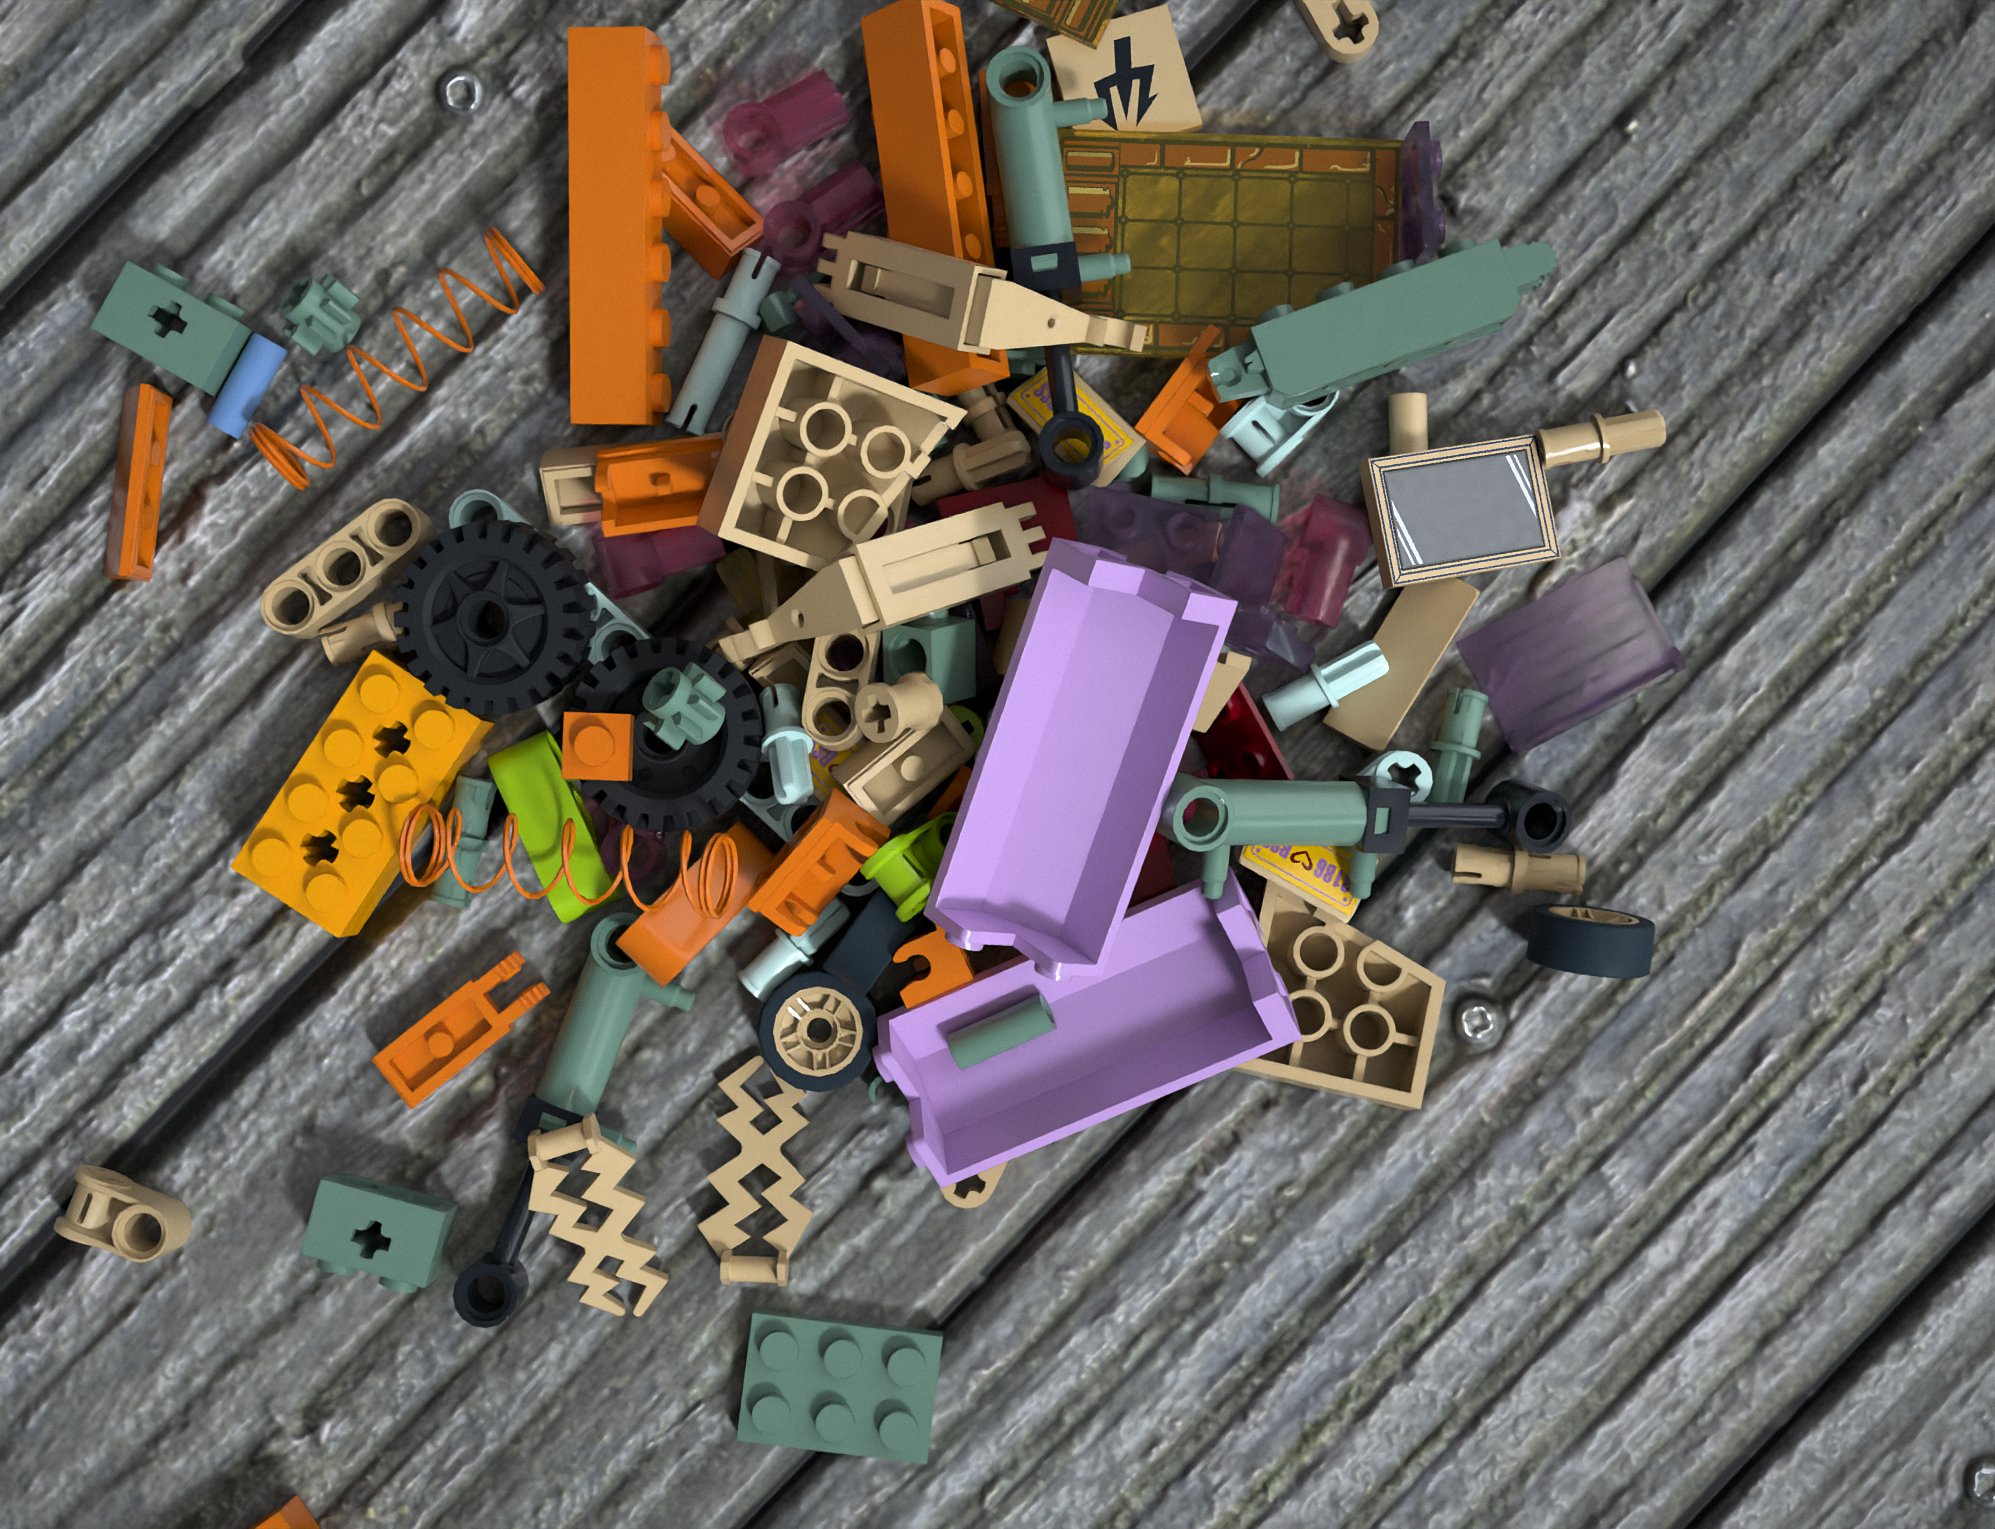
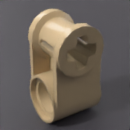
M79 1165L76 1167L73 1175L78 1183L65 1216H59L56 1219L53 1227L58 1234L72 1241L96 1246L124 1257L129 1261L142 1263L173 1252L184 1245L191 1234L192 1219L185 1204L175 1197H170L137 1184L118 1172L93 1165ZM147 1214L155 1217L161 1226V1239L158 1243L151 1241L145 1234L143 1224Z

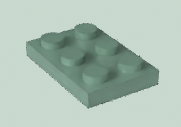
M755 1308L752 1313L736 1441L927 1464L943 1332Z

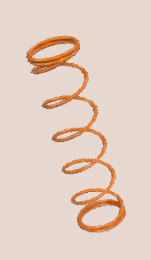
M490 226V230H485V242L510 294L514 309L502 305L449 268H439L440 283L463 328L468 342L467 348L445 337L407 309L400 306L392 308L395 323L420 372L423 383L421 386L410 383L362 349L354 345H346L348 359L365 389L376 414L377 422L375 425L364 422L352 415L308 384H300L301 395L319 426L330 451L331 460L329 463L318 461L307 455L262 423H253V427L248 428V434L259 451L296 489L305 491L306 487H310L311 480L288 450L321 468H333L336 464V452L333 442L307 391L359 426L366 429L379 430L382 425V416L377 400L352 351L403 386L414 391H426L428 387L426 371L402 324L398 312L414 321L451 348L460 352H472L474 343L471 332L447 284L444 273L465 285L497 309L507 314H518L519 302L517 295L493 247L494 245L535 295H540V291H545L543 283L495 226Z
M419 803L409 812L403 823L398 848L399 866L402 875L411 886L426 887L436 881L450 865L451 871L461 887L471 893H482L492 887L507 869L510 880L520 894L528 899H539L548 894L565 873L567 883L579 901L585 905H598L612 894L623 877L626 889L636 906L645 912H653L664 906L671 899L682 881L686 896L694 910L704 918L720 919L724 916L734 898L738 874V855L735 843L729 834L715 833L710 838L702 853L699 866L698 900L700 907H698L693 898L687 874L692 841L689 830L683 832L681 838L680 869L669 893L656 905H645L638 900L633 892L627 867L633 844V829L630 824L624 826L621 834V866L619 872L606 893L597 899H587L579 894L573 883L569 869V860L573 851L576 827L572 818H568L565 821L562 830V865L551 884L539 893H529L523 889L517 882L511 866V858L518 836V818L514 812L507 816L504 824V862L496 876L483 886H471L464 882L458 874L453 859L462 829V814L458 807H453L450 810L445 826L440 811L433 804ZM426 810L433 822V853L424 876L418 880L414 876L411 867V840L415 825L420 815ZM456 814V829L451 846V827L453 817ZM512 821V836L509 846V831ZM722 842L725 851V879L720 900L714 910L711 902V873L715 854L719 844ZM445 846H446L447 858H446V860H445L443 866L441 867L442 860H443L444 853H445Z

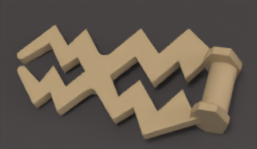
M755 1056L718 1083V1086L738 1108L716 1120L741 1143L742 1151L738 1156L706 1177L729 1202V1205L697 1226L721 1259L720 1280L722 1285H730L731 1282H762L786 1286L789 1276V1257L815 1213L790 1196L806 1179L781 1152L782 1144L810 1123V1121L792 1108L808 1096V1094L804 1090L794 1088L777 1077L770 1068L784 1093L763 1101L783 1122L764 1135L751 1123L765 1109L741 1086L764 1063L762 1056ZM763 1163L781 1177L779 1181L761 1193L788 1219V1221L762 1237L779 1250L778 1257L733 1256L732 1249L752 1237L735 1224L762 1207L739 1180Z
M594 1112L587 1113L582 1120L583 1122L541 1134L540 1129L531 1131L527 1138L529 1159L534 1168L528 1210L555 1214L548 1233L584 1248V1251L567 1274V1281L586 1285L579 1295V1302L618 1316H623L625 1314V1303L608 1293L610 1289L619 1284L621 1277L644 1285L633 1305V1314L637 1317L642 1316L668 1282V1274L645 1265L657 1253V1246L625 1236L622 1233L646 1203L645 1196L616 1185L636 1162V1154L601 1136L599 1123ZM588 1148L589 1154L580 1163V1169L597 1173L581 1191V1198L611 1208L598 1227L576 1222L586 1210L587 1202L554 1191L569 1173V1167L548 1162L549 1159ZM606 1255L621 1260L615 1269V1275L596 1268Z

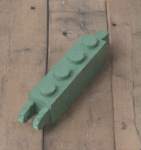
M1474 237L1465 238L1437 252L1439 259L1416 267L1412 259L1405 260L1381 270L1376 275L1378 278L1377 282L1358 289L1354 288L1352 282H1345L1330 287L1315 297L1317 300L1316 304L1293 311L1291 304H1285L1267 310L1254 319L1256 326L1250 327L1245 341L1207 361L1205 370L1213 394L1218 403L1263 394L1267 404L1281 410H1286L1500 332L1504 324L1514 316L1521 300L1520 296L1527 294L1530 289L1535 291L1537 287H1541L1544 281L1553 273L1557 267L1555 263L1559 260L1556 258L1557 251L1553 250V245H1548L1547 241L1541 242L1540 239L1537 242L1531 240L1528 245L1523 243L1502 251L1498 238L1479 245L1476 244Z

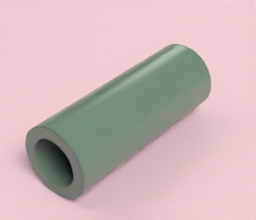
M1040 993L948 1034L947 1043L957 1066L961 1070H965L1057 1029L1047 1000Z

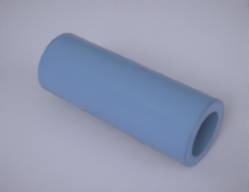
M253 332L204 421L240 439L288 351Z

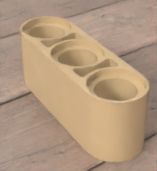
M396 498L383 499L375 503L270 583L264 590L260 601L261 614L265 623L274 631L301 639L315 638L321 635L320 630L322 628L338 623L401 575L410 561L420 557L417 551L427 542L435 539L434 526L429 516L417 507ZM400 515H408L412 522L411 536L404 544L392 547L387 540L386 531L388 525L394 518ZM355 553L361 562L359 577L353 583L342 586L336 574L338 563L343 557ZM304 592L309 599L310 610L302 622L293 625L287 618L286 606L293 595Z

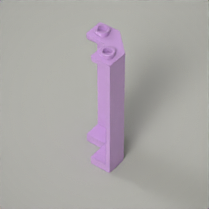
M1053 537L923 915L946 931L945 939L960 948L980 951L984 944L1013 946L1035 962L1034 970L1037 973L1054 981L1068 983L1071 982L1073 976L1102 977L1238 601L1178 573L1167 570L1166 575L1149 568L1131 564L1126 561V555L1099 546Z
M1230 865L1228 866L1227 879L1224 881L1223 895L1219 899H1209L1202 895V878H1199L1127 909L1102 977L1073 976L1071 982L1068 983L1054 981L1037 973L1034 970L1035 962L1022 954L976 974L971 981L908 1009L904 1005L877 1017L879 1045L874 1046L872 1049L873 1058L882 1078L887 1083L894 1080L909 1102L911 1130L905 1133V1141L909 1154L916 1166L920 1169L927 1166L942 1189L1302 1039L1287 988L1279 972L1276 973L1272 966L1267 949L1261 939L1264 936L1261 926ZM1040 993L1045 997L1053 1012L1057 1029L965 1070H961L957 1066L948 1047V1034Z

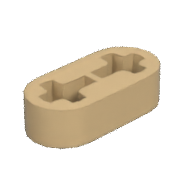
M1294 0L1320 48L1328 58L1338 63L1351 64L1360 61L1369 53L1379 29L1378 18L1369 0ZM1334 10H1339L1348 25H1354L1358 22L1363 28L1357 38V44H1353L1352 40L1348 37L1338 40L1334 36L1340 24Z

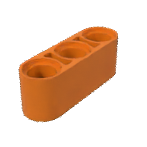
M741 820L725 833L729 834L736 846L738 874L734 898L724 916L720 919L704 918L698 914L689 902L681 881L674 895L664 906L653 912H644L615 943L662 989L746 906L758 875L776 855ZM722 842L719 844L715 854L711 873V902L714 910L720 900L725 879V851ZM701 858L687 870L690 889L698 907H700L698 900V873ZM671 887L665 893H663L652 905H656L657 903L661 902L669 893Z

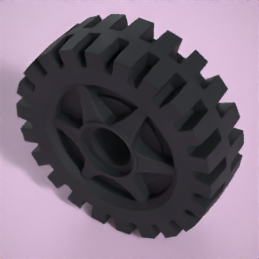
M485 520L449 529L437 535L438 539L427 542L417 551L420 557L410 561L403 572L408 577V581L398 585L395 600L403 602L401 610L394 612V627L404 628L405 636L397 639L400 652L411 653L414 660L407 664L414 677L423 675L428 681L423 687L433 696L443 694L447 697L445 704L455 709L470 708L469 713L487 715L495 713V716L510 714L529 709L552 698L561 692L562 688L571 683L580 673L578 667L587 661L592 647L587 645L588 639L595 636L597 621L590 620V611L596 609L594 595L586 594L584 585L590 581L584 569L576 570L572 562L577 558L568 548H559L555 544L558 540L546 531H535L534 526L527 523L509 522V520ZM491 601L498 604L505 615V626L501 633L496 632L487 621L486 611Z
M662 637L638 640L631 645L621 646L610 652V656L603 661H598L589 670L590 675L587 679L580 682L574 693L576 699L573 707H569L568 712L634 715L632 781L579 779L582 784L580 787L586 795L593 799L601 810L622 823L630 824L639 829L658 832L683 831L698 827L714 820L732 808L744 795L753 777L756 776L761 763V741L764 737V722L761 709L752 688L741 672L722 655L712 649L678 638ZM693 662L726 689V693L718 700L725 707L724 721L718 732L707 742L694 745L685 739L683 745L678 750L662 754L653 747L650 740L651 729L642 722L643 718L649 713L642 702L644 691L651 679L661 670L675 667L683 673L687 665Z

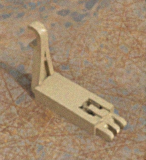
M848 231L847 237L823 233L821 246L837 252L835 261L823 258L818 259L816 271L831 275L832 278L830 285L814 283L811 297L834 303L832 312L954 350L986 355L990 354L991 349L1001 350L1081 342L1102 347L1103 344L1142 352L1147 326L1117 318L1080 312L1016 283L1006 281L1007 271L879 236Z
M999 502L860 543L831 557L832 564L822 568L767 619L748 625L749 630L718 640L725 659L733 664L764 653L785 642L845 633L858 629L861 637L1004 591L1031 579L1029 572L1041 569L1048 551H1040L1032 555L1029 545L1046 538L1042 526L1023 531L1020 522L1026 521L1037 514L1033 502L1007 509L1004 508L1003 502ZM973 538H974V540H972V541H970V542H966V543H963V544H960V545H959L960 542L967 541V540H970V539H973Z

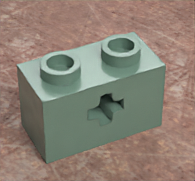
M127 260L90 328L217 398L254 332L240 323L245 311L211 292L205 302L184 292L190 281L157 262L153 263L148 272ZM175 317L188 323L182 334L169 328Z
M336 1170L320 1179L300 1254L318 1259L317 1267L323 1271L337 1275L352 1276L356 1270L380 1276L378 1283L385 1288L413 1293L417 1291L418 1287L426 1288L439 1277L459 1203ZM377 1222L382 1224L381 1235L391 1238L389 1242L381 1247L376 1245L377 1235L366 1231L367 1228Z

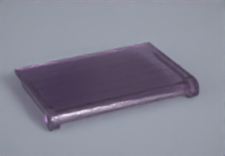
M1624 555L1455 642L1481 693L1489 697L1488 706L1516 756L1524 754L1686 669L1683 655L1678 648L1673 646L1639 579L1633 574Z

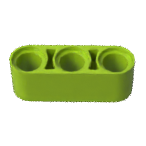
M548 730L542 731L488 756L491 773L509 814L514 812L517 815L519 836L543 889H546L555 879L562 865V830L565 821L568 818H572L576 828L573 851L569 860V869L574 886L579 894L587 899H597L604 895L614 882L617 873L575 780L561 779L562 752L552 734ZM565 873L556 886L546 894L553 910L564 924L624 897L623 889L619 882L616 889L607 899L598 905H585L572 892L567 883Z

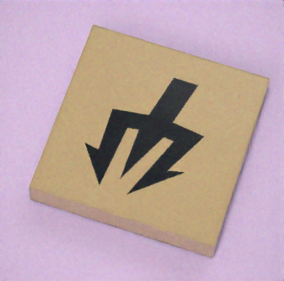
M1167 4L1105 21L1092 45L1084 44L1065 34L1046 39L1045 46L1061 100L1084 97L1088 99L1104 98L1107 103L1108 116L1105 119L1092 120L1089 124L1070 126L1072 138L1141 140V143H1143V140L1166 141L1202 129L1203 123Z

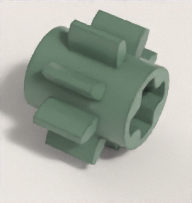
M326 273L320 282H317L309 275L304 276L290 287L281 301L279 312L289 320L282 328V332L312 356L317 354L321 346L331 353L338 352L353 339L360 327L361 316L352 309L359 301V297L329 273Z
M693 662L687 665L683 673L675 667L665 668L651 679L644 691L642 702L649 713L643 718L642 722L654 731V735L674 750H678L683 745L685 739L694 745L703 744L718 732L724 721L725 707L718 700L726 693V689Z

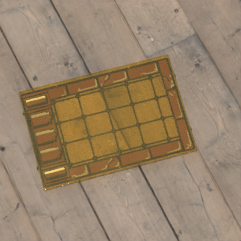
M1058 128L1077 256L1107 252L1111 254L1127 253L1129 254L1131 271L1127 274L1115 275L1111 279L1082 283V305L1070 307L1083 313L1117 318L1147 326L1142 352L1103 344L1102 347L1081 342L1069 343L1071 354L1212 359L1245 341L1250 327L1256 326L1254 319L1261 313L1285 304H1291L1293 311L1317 303L1315 297L1319 293L1341 283L1352 282L1355 289L1378 281L1376 275L1381 270L1401 262L1402 196L1404 194V187L1402 186L1403 140Z

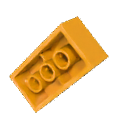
M372 650L230 865V868L337 938L358 935L401 870L398 857L399 837L409 812L419 803L433 804L440 810L455 788L458 774H464L497 724L485 715L469 713L470 708L455 709L445 704L447 698L445 695L433 696L423 687L428 681L424 675L414 677L407 664L391 654ZM407 727L408 731L403 737L411 741L406 752L393 751L391 748L394 744L391 742L392 733L395 729L404 730ZM371 781L372 786L367 792L375 795L372 805H359L357 803L359 796L356 795L357 786L359 783H369ZM426 810L420 815L415 825L410 854L432 822L431 816ZM324 837H336V840L331 845L339 850L336 859H325L323 857L321 843Z

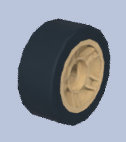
M881 886L847 930L823 966L825 971L861 997L868 993L897 950L903 945L924 916V910H922L908 921L901 922L895 915L898 907Z
M1566 904L1534 906L1530 922L1527 959L1544 967L1574 974L1621 979L1641 978L1650 973L1655 924L1644 917L1604 908Z
M823 968L798 972L776 987L761 1009L757 1034L762 1056L774 1074L794 1088L819 1093L843 1088L863 1074L873 1058L872 1049L878 1045L877 1017H879L877 1004L869 992L864 997H861ZM814 1018H824L831 1024L832 1033L825 1042L814 1037L809 1038L807 1034L810 1022Z

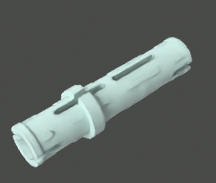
M744 247L742 251V257L724 298L717 297L711 308L716 315L704 337V341L669 415L665 418L667 423L680 429L690 407L694 406L695 412L685 432L697 437L704 436L705 427L749 331H757L762 319L757 313L776 273L780 271L782 266L779 262L767 256L756 279H752L751 275L761 252L748 247Z

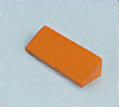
M670 125V147L668 151H662V178H667L670 185L671 208L669 216L662 217V227L712 278L719 280L739 263L744 247L753 249L771 231L772 226Z
M140 383L128 388L124 394L104 564V576L107 578L150 582V579H152L173 398H171V395L150 384Z

